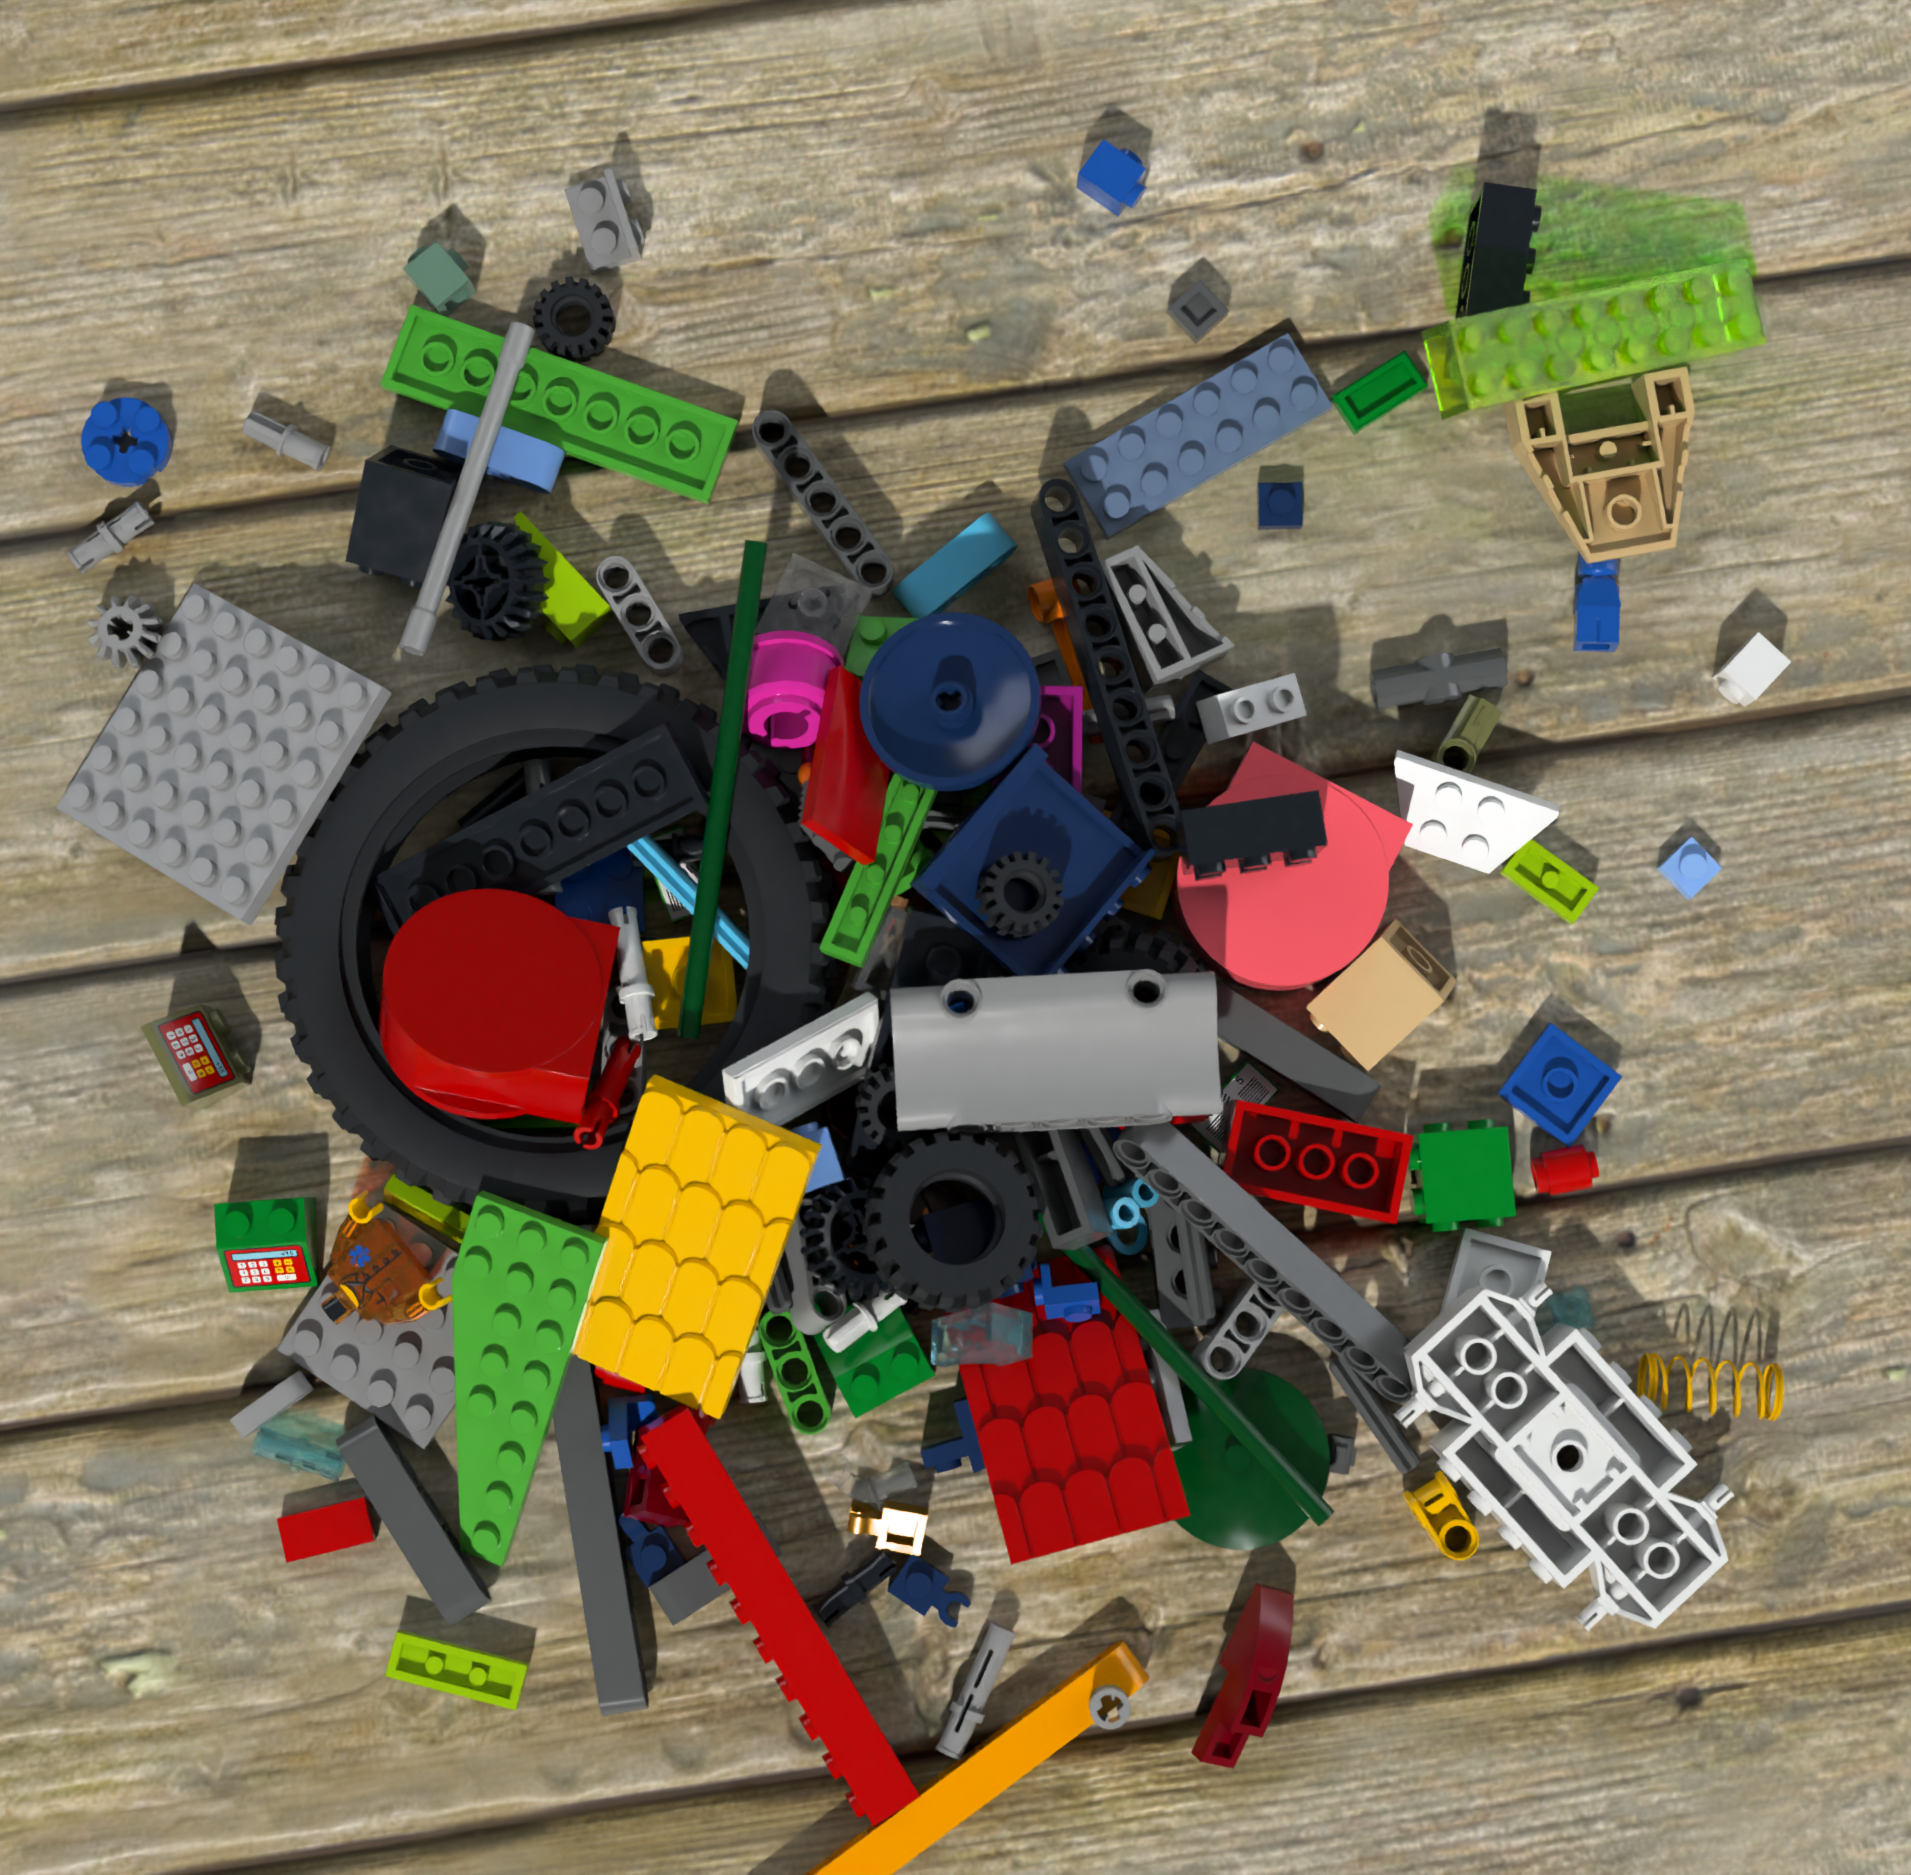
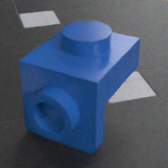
M1049 1263L1040 1264L1041 1278H1033L1036 1306L1045 1305L1047 1320L1065 1318L1069 1322H1081L1090 1319L1092 1314L1101 1313L1097 1282L1052 1287Z
M628 1395L626 1397L609 1399V1424L601 1425L603 1451L612 1452L615 1469L633 1467V1432L636 1428L648 1425L658 1419L654 1395Z

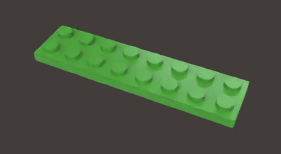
M411 304L380 385L384 390L446 412L448 409H455L480 418L499 364L498 357L505 337ZM530 347L524 367L518 374L501 426L553 444L564 450L567 455L709 505L737 432L739 422L736 419Z

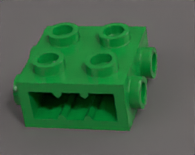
M1494 1119L1467 1121L1468 1130L1450 1131V1122L1423 1124V1133L1413 1134L1408 1170H1415L1416 1188L1410 1189V1205L1412 1214L1419 1215L1420 1223H1432L1433 1232L1460 1230L1459 1221L1476 1220L1477 1228L1504 1226L1503 1217L1516 1216L1508 1126L1495 1127Z

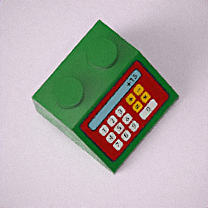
M315 1197L214 1204L216 1249L229 1293L320 1286Z

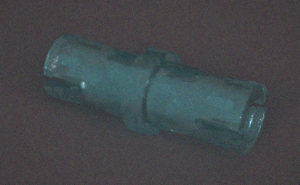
M263 1426L258 1431L252 1447L253 1455L269 1458L288 1465L290 1471L298 1473L300 1470L335 1482L339 1481L346 1465V1461L340 1452L313 1444L308 1437L300 1436L298 1439Z

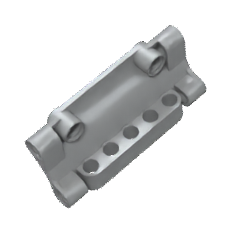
M1143 969L957 979L945 986L890 989L898 1131L946 1128L947 1132L952 1134H958L959 1131L987 1134L1153 1125L1168 1122L1172 1119V1116L1221 1114L1217 988L1214 971L1159 974L1154 970ZM1147 988L1154 991L1158 999L1148 1004L1141 1003L1134 997V992L1138 989ZM957 998H965L973 1004L971 1010L962 1014L953 1012L948 1006L950 1002Z

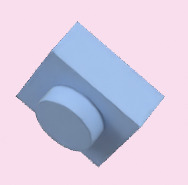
M1690 837L1656 869L1689 900L1722 867L1693 837Z

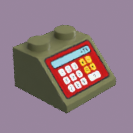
M199 1004L149 1022L141 1027L182 1107L206 1109L251 1085L246 1073L251 1071L250 1065L239 1048L233 1050L226 1037V1034L230 1033L229 1025L218 1009L213 1011L210 1006Z

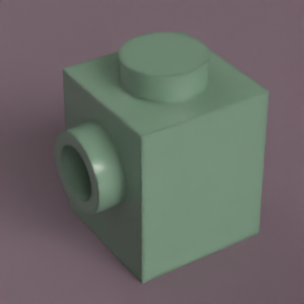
M437 241L429 247L425 245L418 248L412 253L408 259V264L403 268L411 283L440 315L448 317L477 293L471 280L464 273L469 269L466 262L454 248L446 252Z

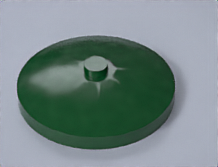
M1243 1367L1235 1377L1216 1382L1323 1498L1330 1475V1446L1324 1424L1307 1397L1279 1376L1252 1368ZM1187 1385L1183 1386L1181 1393L1192 1441L1176 1451H1172L1190 1516L1176 1519L1175 1521L1184 1530L1201 1541L1234 1550L1265 1547L1293 1534L1310 1517Z

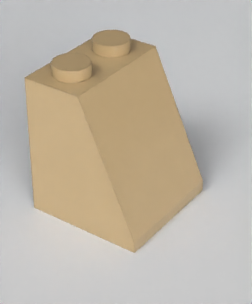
M1395 918L1353 961L1347 964L1313 997L1306 1008L1311 1013L1309 1017L1313 1024L1325 1034L1330 1032L1342 1044L1340 1049L1344 1056L1354 1065L1359 1066L1361 1064L1369 1071L1446 1000L1457 980Z

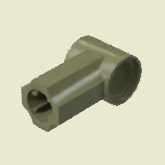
M1469 694L1441 744L1432 754L1430 761L1444 765V752L1454 751L1463 760L1461 771L1469 774L1473 770L1478 755L1503 712L1487 700Z

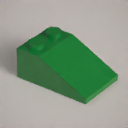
M849 1293L845 1295L846 1311L844 1315L853 1309L852 1303L856 1301L850 1299ZM863 1293L862 1298L858 1299L857 1301L862 1302L864 1299H866L867 1296L865 1295V1293ZM894 1293L887 1297L885 1300H888L890 1297H892ZM815 1304V1307L818 1310V1312L822 1314L819 1306ZM901 1306L877 1324L878 1329L875 1332L867 1331L839 1353L834 1352L826 1344L822 1335L824 1330L813 1335L855 1418L935 1376V1371Z

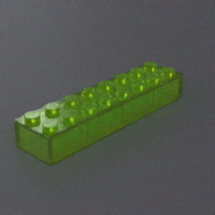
M1747 257L1452 319L1421 332L1442 420L1730 356L1766 344Z

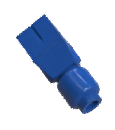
M1578 551V575L1583 580L1575 586L1573 651L1615 652L1619 644L1621 603L1619 599L1620 588L1615 583L1614 578L1618 573V559L1587 564Z

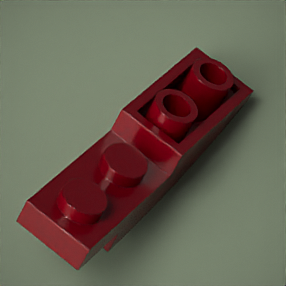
M1259 1583L1255 1584L1219 1661V1664L1228 1671V1674L1191 1751L1200 1762L1234 1769L1249 1735L1263 1738L1281 1691L1289 1657L1294 1595L1291 1592Z

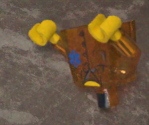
M364 1190L350 1201L348 1205L349 1214L339 1228L330 1254L333 1266L327 1274L339 1289L321 1303V1307L326 1315L338 1325L357 1310L366 1322L377 1319L384 1325L416 1322L432 1310L452 1302V1295L442 1298L438 1294L437 1286L444 1279L440 1277L434 1280L387 1220L382 1217L371 1221L372 1218L383 1210L384 1206L380 1202L370 1209L365 1203V1196L369 1192Z

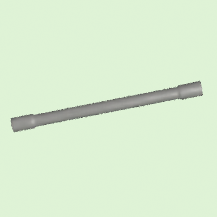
M511 322L498 357L499 364L419 596L414 608L410 612L399 644V648L408 653L418 656L425 655L437 620L436 613L518 374L524 367L535 335V330L526 324Z

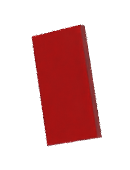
M840 665L830 669L828 673L801 824L860 864L866 865L875 862L890 769L877 756L863 729L859 708L862 681Z

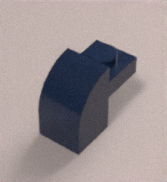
M966 1396L953 1400L962 1435L921 1447L920 1453L925 1469L935 1466L936 1473L946 1472L962 1466L960 1458L969 1456L974 1473L986 1468Z

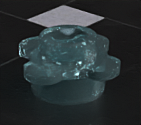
M1577 1286L1571 1292L1563 1294L1553 1292L1545 1300L1546 1306L1552 1312L1553 1322L1551 1323V1328L1557 1322L1576 1329L1584 1327L1586 1330H1589L1593 1327L1595 1317L1591 1314V1307L1588 1302L1589 1293L1585 1288ZM1568 1307H1573L1574 1313L1572 1315L1566 1313Z

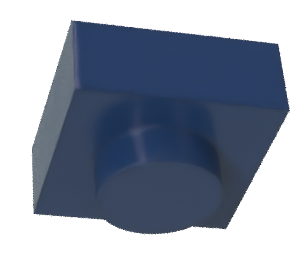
M1302 482L1258 483V530L1301 529L1303 526Z

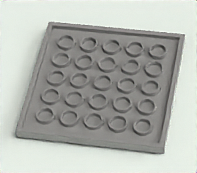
M194 583L162 634L159 644H156L154 647L155 657L146 660L56 808L251 926L392 693L381 685Z

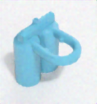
M1128 1177L1126 1181L1114 1187H1108L1105 1184L1102 1189L1101 1198L1112 1230L1132 1228L1136 1225L1138 1231L1137 1239L1131 1246L1124 1245L1119 1240L1116 1230H1113L1114 1234L1105 1238L1118 1253L1124 1255L1136 1254L1143 1249L1148 1238L1147 1224L1140 1215L1139 1208L1153 1206L1159 1199V1195L1139 1177Z

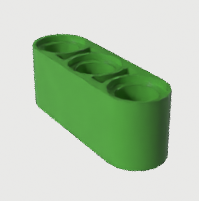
M790 1310L777 1315L769 1311L760 1321L759 1334L790 1421L794 1428L803 1434H817L829 1423L832 1409L806 1335L793 1324ZM778 1315L788 1318L793 1328L791 1336L782 1341L775 1340L768 1331L769 1321L772 1317ZM798 1358L804 1361L808 1368L807 1378L798 1383L789 1381L783 1372L784 1363L787 1360ZM811 1400L821 1405L824 1414L821 1422L809 1425L801 1420L798 1410L799 1406L805 1401Z

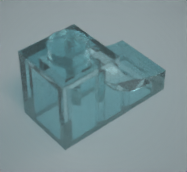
M991 1302L973 1310L968 1309L932 1320L931 1364L941 1367L974 1363L1003 1366L1032 1358L1033 1313Z

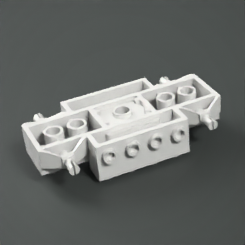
M1539 1279L1522 1297L1518 1296L1516 1299L1480 1286L1475 1288L1469 1287L1404 1347L1406 1350L1404 1355L1414 1393L1412 1394L1413 1397L1393 1415L1406 1429L1425 1410L1429 1413L1435 1410L1453 1417L1445 1427L1427 1442L1440 1457L1436 1463L1453 1482H1457L1460 1479L1471 1491L1467 1498L1485 1517L1490 1513L1501 1525L1497 1529L1499 1534L1513 1549L1517 1550L1521 1547L1531 1558L1527 1563L1528 1566L1545 1584L1553 1580L1562 1588H1565L1588 1567L1596 1595L1594 1600L1575 1616L1588 1632L1607 1613L1611 1616L1616 1613L1656 1629L1728 1561L1726 1548L1715 1521L1718 1518L1715 1512L1730 1498L1734 1497V1494L1721 1481L1703 1499H1698L1697 1501L1670 1492L1678 1482L1698 1465L1688 1454L1693 1449L1692 1446L1676 1429L1673 1428L1669 1432L1657 1420L1662 1416L1661 1411L1645 1395L1638 1398L1627 1386L1632 1382L1629 1375L1616 1362L1612 1361L1609 1365L1597 1353L1602 1346L1584 1327L1578 1331L1576 1328L1557 1322L1540 1338L1534 1320L1536 1315L1534 1310L1553 1294L1551 1289L1547 1288V1285ZM1565 1445H1574L1579 1453L1577 1464L1571 1469H1561L1557 1464L1558 1451Z

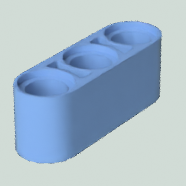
M448 409L432 451L445 459L464 465L480 418L459 410ZM501 426L485 473L539 493L551 494L566 452L553 444Z

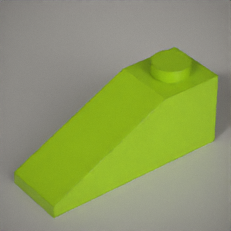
M519 511L514 516L516 526H520L521 531L532 534V543L542 546L538 557L548 562L543 569V574L551 580L544 584V592L548 595L549 599L541 602L540 605L549 621L543 627L560 645L568 640L577 649L614 615V612L610 605Z

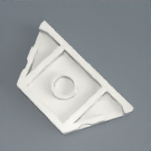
M1400 750L1396 751L1394 766L1401 818L1413 824L1405 840V846L1489 874L1559 815V804Z

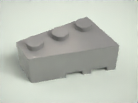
M1138 545L1100 561L1135 672L1146 693L1223 659L1235 646L1226 636L1222 637L1204 618L1206 615L1197 606L1193 607L1175 589L1176 584Z

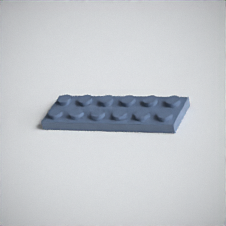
M1286 333L1065 461L1063 467L1106 539L1109 540L1331 411L1333 406L1290 335Z

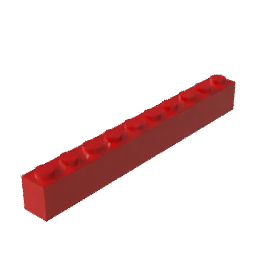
M682 1403L638 1430L643 1441L636 1446L639 1454L649 1470L658 1466L666 1480L659 1485L663 1494L673 1509L679 1505L682 1506L689 1518V1521L685 1522L683 1527L696 1548L702 1544L706 1546L713 1558L706 1563L719 1587L725 1583H728L736 1596V1598L729 1601L732 1609L742 1625L751 1621L759 1635L752 1640L756 1649L766 1664L772 1660L775 1661L782 1673L781 1676L775 1679L789 1703L796 1698L799 1701L805 1714L798 1718L810 1739L814 1741L820 1737L828 1752L822 1755V1758L834 1779L836 1780L844 1776L851 1790L845 1794V1797L857 1817L860 1818L866 1814L874 1827L918 1799L920 1795L688 1406Z

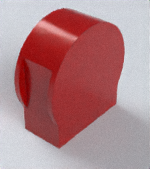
M474 889L457 892L424 906L402 925L393 938L385 958L379 1032L383 1051L391 1068L414 1094L431 1105L452 1114L477 1119H502L529 1114L579 1124L587 1094L620 927L569 917L540 899L502 889Z

